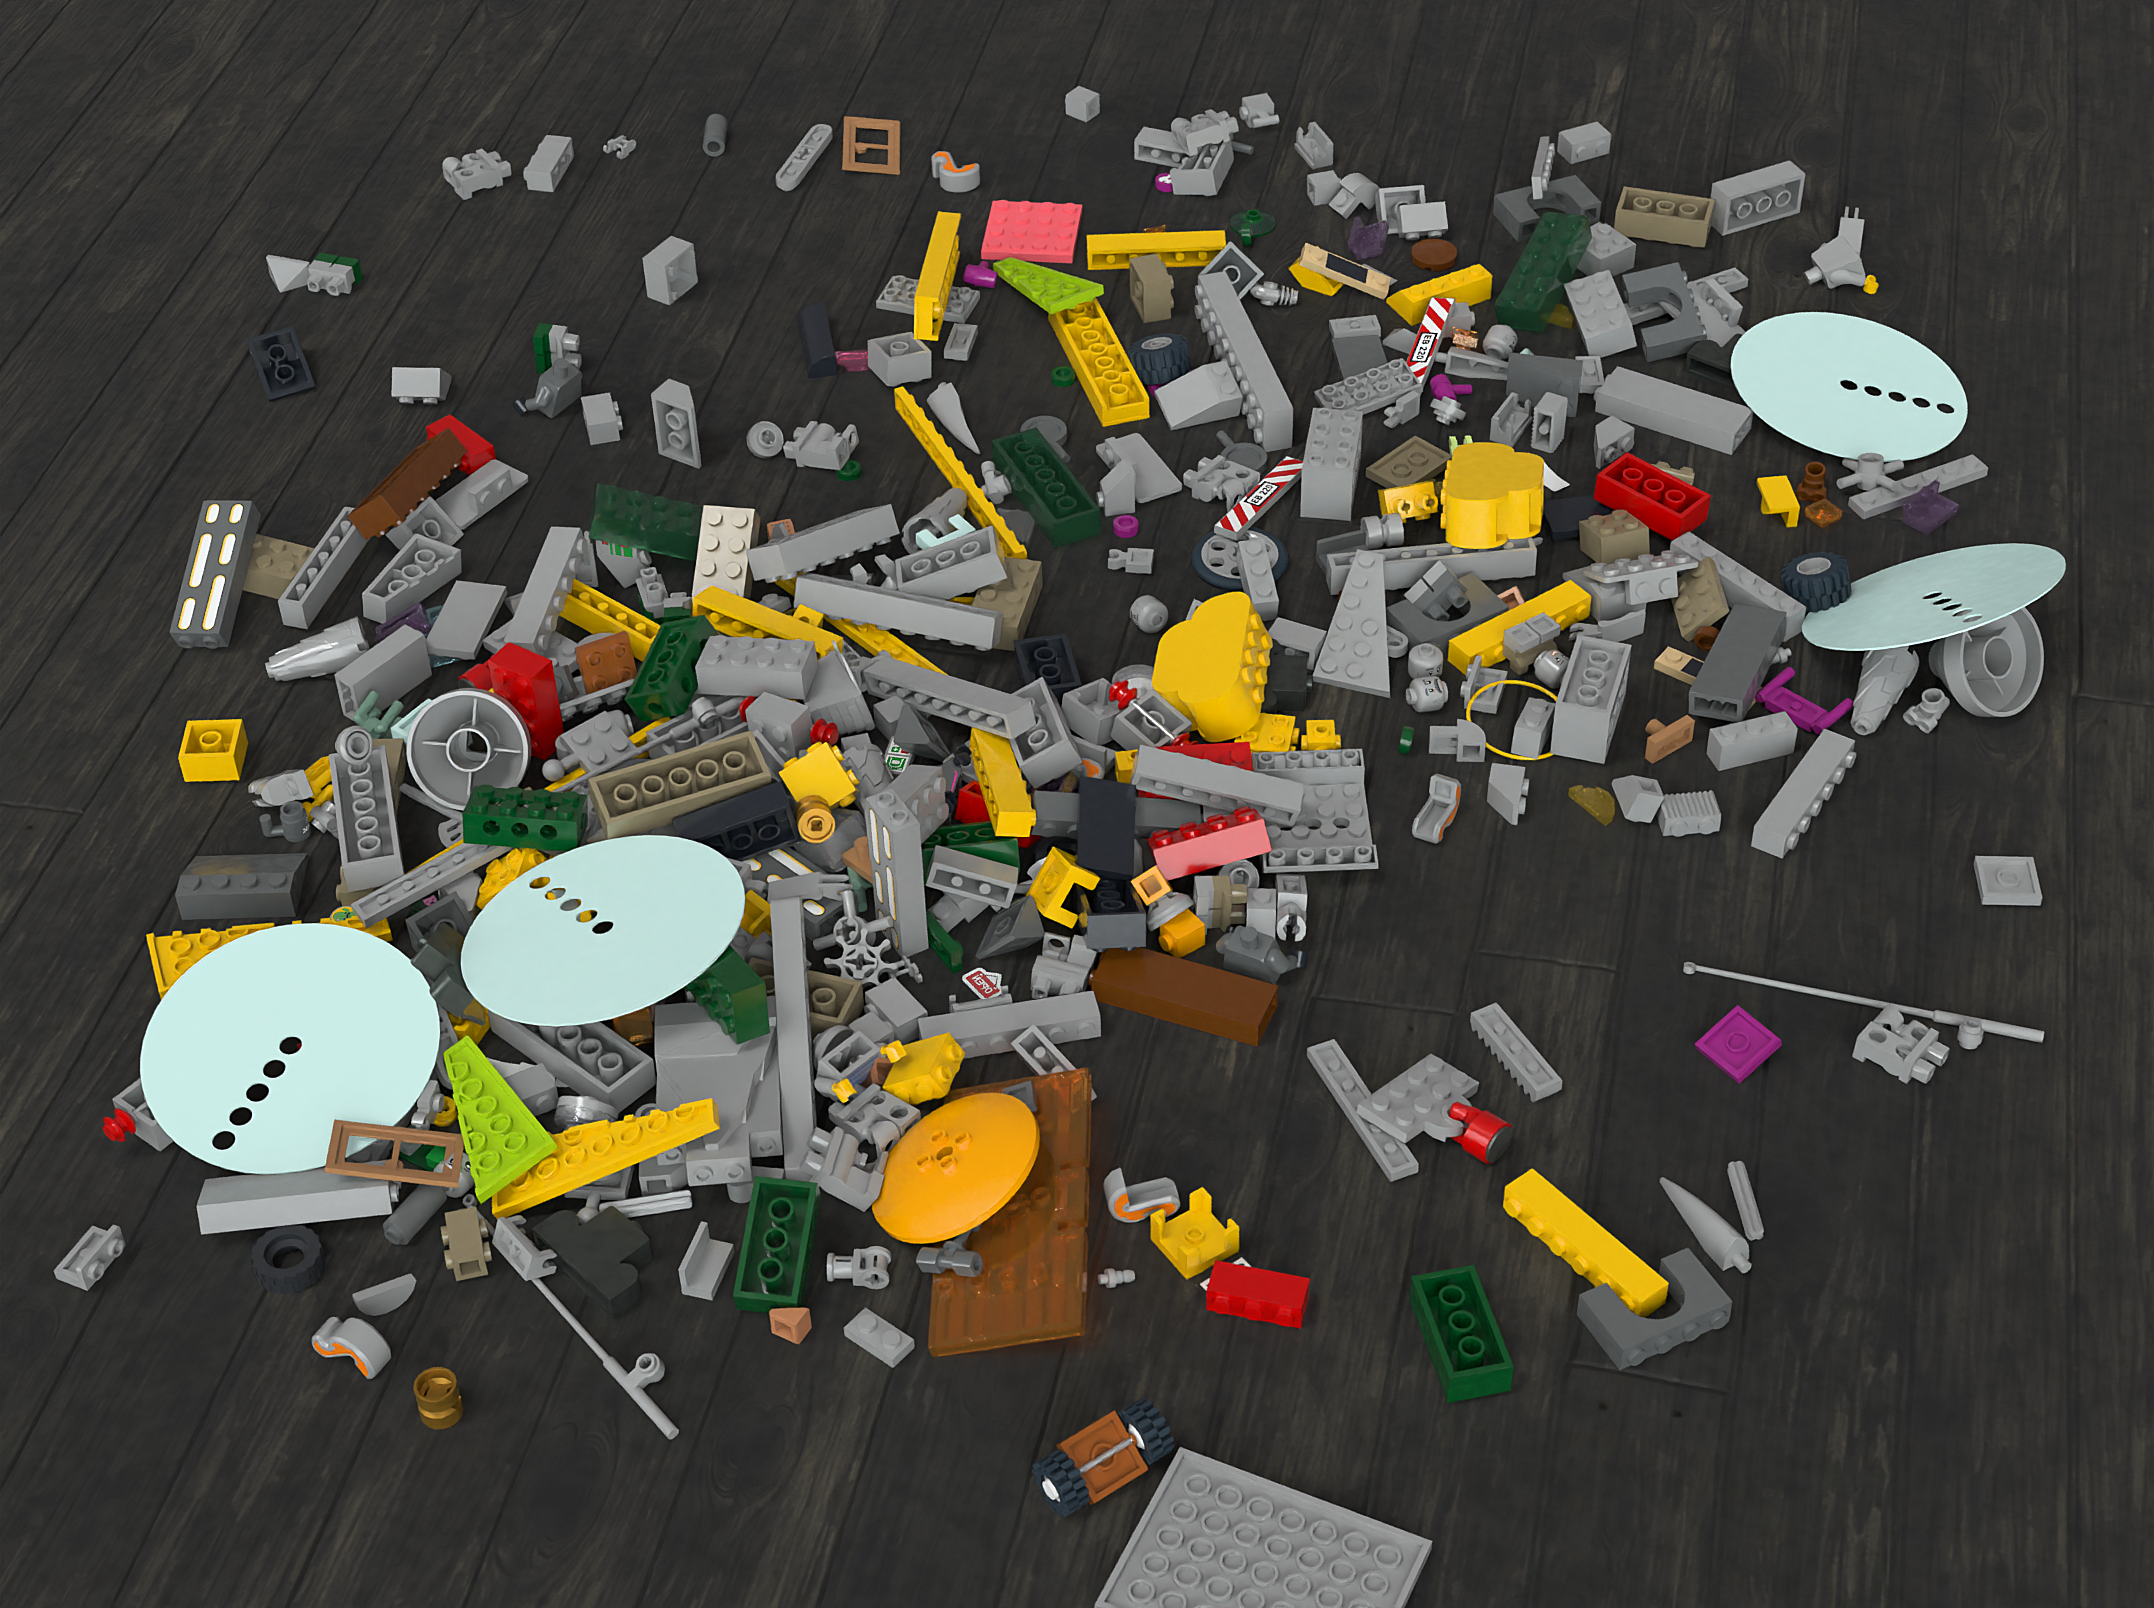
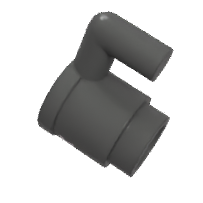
M289 801L281 806L280 819L282 825L273 826L271 817L268 814L261 815L259 818L263 834L266 837L284 836L288 841L300 842L311 835L312 830L306 809L298 801Z

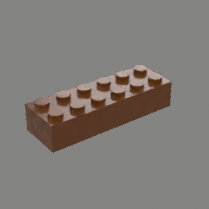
M448 427L417 446L347 517L365 540L374 535L377 538L381 537L390 529L389 526L393 525L396 528L407 519L405 515L408 516L418 508L416 503L420 504L429 497L428 493L435 490L440 485V481L452 473L450 470H453L462 463L460 458L467 450Z

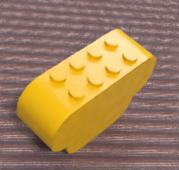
M1477 442L1456 447L1453 451L1452 460H1447V470H1445L1443 489H1441V505H1443L1441 529H1446V541L1460 548L1486 549L1501 546L1508 539H1523L1538 534L1541 530L1544 501L1543 458L1531 453L1514 452L1512 447L1501 443Z
M1230 592L1205 601L1195 610L1190 620L1183 621L1170 628L1162 636L1158 645L1152 676L1154 690L1192 722L1190 731L1198 730L1201 737L1209 742L1233 739L1249 731L1258 721L1261 705L1264 702V685L1267 683L1266 672L1267 666L1270 665L1269 653L1273 647V642L1249 596L1243 592Z

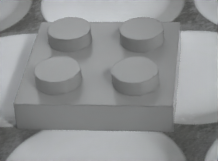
M1975 856L1974 869L1982 904L2041 905L2042 893L2033 857Z

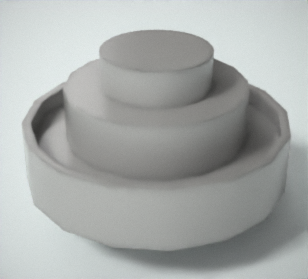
M1443 396L1442 401L1433 398L1430 405L1435 408L1433 413L1437 415L1436 420L1446 425H1449L1451 421L1456 423L1457 419L1463 421L1466 412L1459 409L1461 403Z
M761 421L755 424L748 431L746 437L750 451L760 458L775 456L782 449L784 443L781 430L771 422Z
M1245 859L1222 865L1217 872V876H1229L1230 884H1246V890L1247 888H1258L1259 886L1257 869L1251 862Z

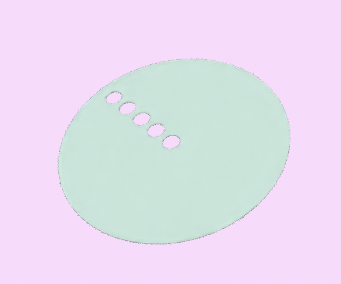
M1801 312L1777 316L1765 320L1745 332L1738 340L1732 353V378L1746 404L1761 419L1782 434L1825 453L1858 460L1859 455L1864 453H1878L1884 457V462H1893L1899 459L1902 461L1917 459L1933 454L1948 446L1960 434L1966 422V395L1961 383L1952 370L1936 354L1916 340L1873 321L1825 312ZM1849 380L1854 382L1858 388L1856 390H1848L1843 388L1840 382ZM1874 386L1880 389L1882 394L1872 396L1866 393L1864 388ZM1890 392H1898L1903 394L1906 400L1897 402L1892 400L1888 394ZM1914 398H1923L1930 403V406L1922 408L1916 406L1912 400ZM1937 405H1950L1954 412L1950 414L1943 413L1937 409Z
M2017 543L1967 547L1917 558L1878 571L1851 583L1852 592L1847 601L1839 603V606L1835 608L1830 607L1829 610L1809 612L1803 621L1802 633L1809 642L1817 646L1846 651L1895 648L1948 637L1998 620L2039 599L2061 580L2066 570V562L2059 552L2051 548ZM1933 593H1942L1935 598L1923 599L1925 596ZM1942 599H1951L1949 602H1946L1944 604L1933 605V603ZM1961 604V606L1956 609L1947 611L1943 610L1948 606ZM1972 610L1970 613L1963 616H1953L1955 613L1960 611ZM1982 616V618L1973 622H1963L1970 617Z
M658 835L628 836L600 841L570 850L525 872L502 889L476 917L464 940L461 952L462 976L468 990L482 1006L497 1015L521 1023L540 1026H570L599 1022L632 1013L654 1004L683 988L700 976L725 951L733 940L744 915L745 890L742 879L736 868L722 854L701 843L679 837ZM539 877L550 878L548 885L543 888L533 889L530 887V883ZM554 888H564L566 890L565 894L558 899L548 900L545 898L547 892ZM570 899L581 900V905L572 911L561 910V905ZM595 910L597 912V916L589 922L582 923L576 920L577 916L584 911ZM610 921L613 923L612 929L606 933L596 934L592 931L594 926L600 922Z
M319 923L291 924L260 930L240 937L206 955L188 969L169 989L156 1008L146 1030L140 1057V1075L148 1106L158 1124L171 1139L192 1155L210 1164L228 1170L264 1175L288 1174L323 1167L326 1164L334 1119L395 1126L409 1112L426 1087L436 1063L440 1042L439 1014L436 1001L429 992L430 986L422 973L411 965V960L402 952L382 939L353 928ZM297 1037L302 1041V1047L298 1052L288 1055L280 1051V1044L284 1039ZM272 1060H280L286 1066L284 1073L276 1078H269L263 1073L264 1066ZM254 1084H265L269 1088L268 1096L262 1101L253 1102L246 1096L247 1090ZM240 1107L250 1109L252 1111V1118L247 1124L237 1126L230 1122V1115L235 1109ZM223 1131L233 1133L235 1135V1142L230 1148L219 1150L213 1146V1139L218 1133ZM349 1135L345 1158L361 1151L378 1139Z

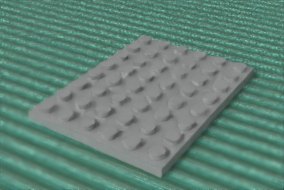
M1180 1447L1097 1599L1095 1608H1404L1432 1549V1541Z

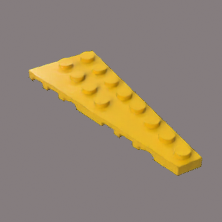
M357 916L346 918L345 921L322 918L319 923L349 927L369 933L386 942L392 941L387 918L368 928L363 925ZM293 921L292 924H302V921ZM274 923L232 926V928L220 932L206 928L201 929V933L183 935L182 931H173L172 936L155 937L154 933L147 934L146 937L161 1000L174 983L206 955L240 937L275 927Z
M712 1098L680 1104V1107L671 1111L664 1112L661 1109L651 1110L650 1115L636 1118L632 1114L625 1116L623 1121L610 1123L608 1120L569 1127L568 1130L553 1135L547 1132L558 1148L492 1196V1214L497 1219L509 1217L720 1129L718 1105Z

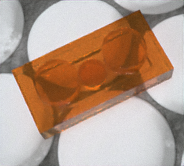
M1453 327L1451 338L1457 348L1470 350V347L1476 348L1478 342L1477 332Z

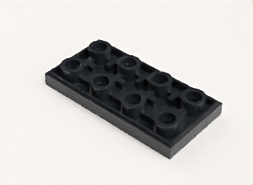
M1594 495L1543 501L1542 517L1552 540H1565L1580 536L1579 521L1588 520L1590 516L1609 515L1615 510L1594 500Z
M1087 776L1080 777L1076 865L1098 876L1132 880L1134 873L1136 785Z

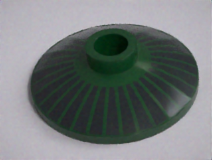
M1256 209L1238 212L1230 221L1232 230L1241 235L1242 223H1250L1252 237L1265 236L1271 233L1276 226L1275 218L1271 214Z

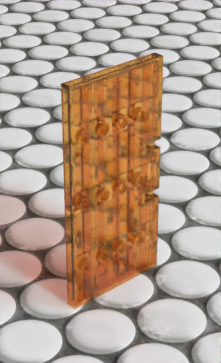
M1088 1067L949 1090L945 1095L944 1105L974 1094L1003 1093L1002 1089L1031 1080L1036 1089L1038 1109L1032 1113L1039 1126L1040 1142L1034 1165L1021 1187L1004 1206L987 1220L983 1221L978 1231H971L964 1246L967 1251L978 1252L984 1261L981 1273L977 1277L960 1276L951 1268H946L941 1274L933 1273L928 1349L932 1357L1085 1335L1088 1236L1084 1227H1088L1089 1174L1085 1167H1090L1092 1076ZM954 1237L935 1242V1248L942 1249L944 1243L953 1241Z

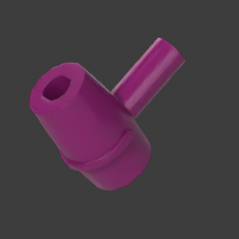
M986 261L980 262L978 266L968 264L963 273V280L975 287L995 288L998 272L988 269L989 264Z
M1443 374L1436 375L1430 381L1432 395L1442 401L1443 396L1457 401L1455 394L1472 393L1471 385H1452L1448 377Z

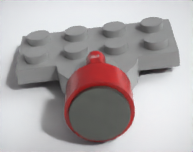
M512 620L482 640L485 649L496 654L505 646L503 641ZM552 631L548 649L544 651L543 657L552 660L553 669L568 665L572 673L579 668V665L576 663L575 647L581 645L556 631ZM488 661L484 664L475 665L458 678L459 689L477 688L489 691L493 688Z
M1429 1054L1358 1103L1356 1112L1403 1143L1408 1142L1422 1131L1445 1142L1446 1137H1451L1462 1144L1464 1151L1485 1164L1497 1161L1507 1149L1512 1137V1128L1509 1123L1487 1110L1482 1112L1472 1107L1467 1100L1477 1092L1479 1082L1432 1054Z

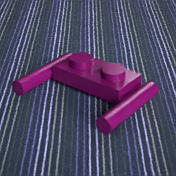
M1787 667L1760 689L1755 696L1757 702H1765L1766 709L1774 713L1785 711L1794 724L1808 732L1814 730L1819 735L1853 707V701L1846 698L1828 713L1827 710L1782 687L1783 684L1795 675L1791 667Z

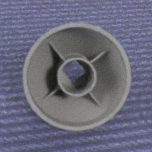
M2023 607L1985 625L1940 638L1929 652V666L1933 674L1942 680L1957 702L1968 712L1980 717L2011 716L2020 712L2030 703L2039 687L2044 666V649L2041 634L2034 618ZM1972 610L1960 611L1956 616L1966 615ZM1982 616L1970 617L1963 622H1973L1982 618Z
M462 688L438 696L416 716L407 738V761L416 783L430 798L456 810L464 811L475 786L491 785L496 788L518 787L526 775L531 759V739L522 716L507 700L483 689ZM469 731L483 737L487 744V752L471 751L468 748Z

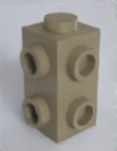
M476 1207L445 1213L446 1226L441 1227L443 1244L450 1246V1250L444 1251L447 1269H454L456 1281L488 1275L486 1262L492 1261L489 1242L483 1243V1238L488 1237L485 1218L479 1219Z

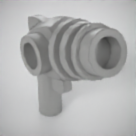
M1264 281V285L1256 282L1250 288L1251 294L1255 298L1261 299L1260 303L1274 305V302L1279 300V305H1282V302L1283 305H1286L1287 301L1289 306L1291 304L1296 305L1298 291L1293 290V288L1289 292V288L1286 287L1285 290V286L1282 285L1280 290L1277 283Z

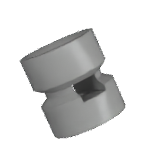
M1398 513L1385 514L1381 519L1377 516L1363 517L1361 519V530L1363 529L1366 532V545L1369 550L1380 549L1383 544L1387 547L1403 545L1404 530Z

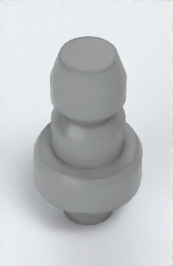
M1779 647L1772 663L1779 662L1782 664L1787 662V657L1791 656L1790 649Z
M1110 1268L1105 1269L1104 1274L1098 1275L1099 1284H1106L1107 1288H1114L1122 1282L1128 1283L1135 1280L1133 1270H1124L1122 1272Z

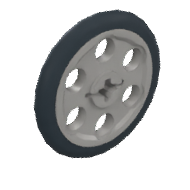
M1250 527L1237 540L1218 535L1212 531L1198 541L1191 555L1192 565L1196 573L1204 581L1215 587L1233 591H1244L1240 576L1232 575L1239 572L1236 561L1238 549L1236 541L1264 538L1274 581L1279 579L1286 570L1289 559L1286 548L1276 536L1255 527ZM1221 547L1224 550L1216 551L1213 548ZM1215 563L1222 564V566L1220 567H1214L1211 565Z

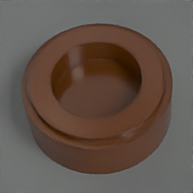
M1702 626L1696 631L1694 643L1701 650L1710 651L1720 631L1711 626Z

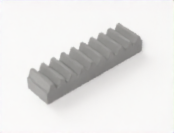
M1497 1003L1471 1013L1470 1022L1473 1032L1478 1031L1479 1039L1484 1038L1485 1046L1491 1047L1493 1055L1497 1054L1499 1063L1504 1062V1069L1506 1071L1510 1069L1511 1077H1517L1518 1086L1523 1085L1524 1093H1530L1532 1102L1561 1090L1562 1079Z

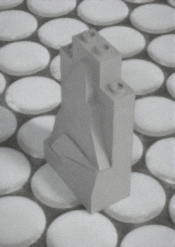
M766 996L770 1033L738 1045L729 1035L726 1036L723 1033L721 1026L716 1020L712 1021L707 1010L703 1006H699L697 1002L655 1005L656 1109H661L664 1112L671 1111L680 1107V1104L712 1098L718 1105L720 1129L657 1155L658 1165L686 1163L689 1186L752 1181V1157L783 1155L775 996Z

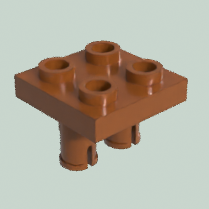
M625 631L575 647L576 663L580 668L586 695L634 679L637 675L629 636Z

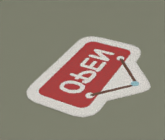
M976 968L962 977V980L981 999L1001 995V974L986 972L982 968Z

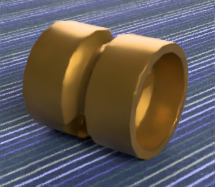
M810 795L797 803L794 815L799 833L803 839L811 843H821L829 839L834 833L835 821L828 802L820 796Z
M432 1367L418 1375L414 1381L413 1389L422 1422L427 1427L435 1430L452 1427L463 1415V1404L454 1373L443 1367Z

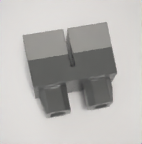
M1440 560L1423 576L1427 583L1420 579L1404 595L1425 616L1437 621H1448L1450 615L1447 613V610L1452 605L1457 608L1462 607L1468 601L1465 594L1467 591L1465 586L1459 582L1455 573Z

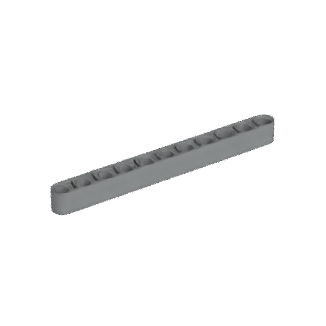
M799 895L771 899L770 909L785 1175L787 1180L810 1182L812 1175L799 1169L801 1160L808 1150L819 1155L817 1150L806 1145L809 1135L817 1127L804 911L802 899Z

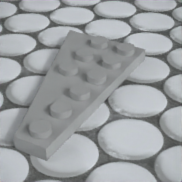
M1357 549L1313 673L1314 682L1390 698L1383 554Z

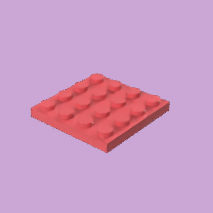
M993 201L982 245L981 259L1004 260L1012 257L1031 262L1073 263L1082 217V205L1073 203L1054 204L1051 202L1031 203L1029 201Z

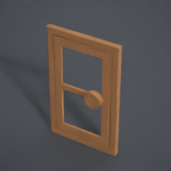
M844 116L842 170L900 174V121ZM856 127L888 130V145L855 143ZM867 148L888 150V165L855 162V152L865 153Z
M334 1119L324 1173L458 1188L464 1141L462 1134ZM349 1135L395 1141L392 1159L387 1160L384 1166L344 1162ZM401 1142L446 1147L443 1172L404 1169L403 1163L398 1160ZM454 1153L452 1168H449L445 1165V1161Z

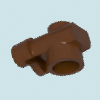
M1810 462L1806 465L1803 481L1796 488V499L1800 501L1810 499L1815 503H1823L1827 494V489L1824 487L1826 468L1822 463Z

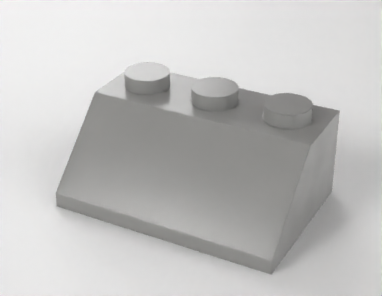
M668 379L651 394L659 454L699 469L701 467L698 433L695 409L689 386Z

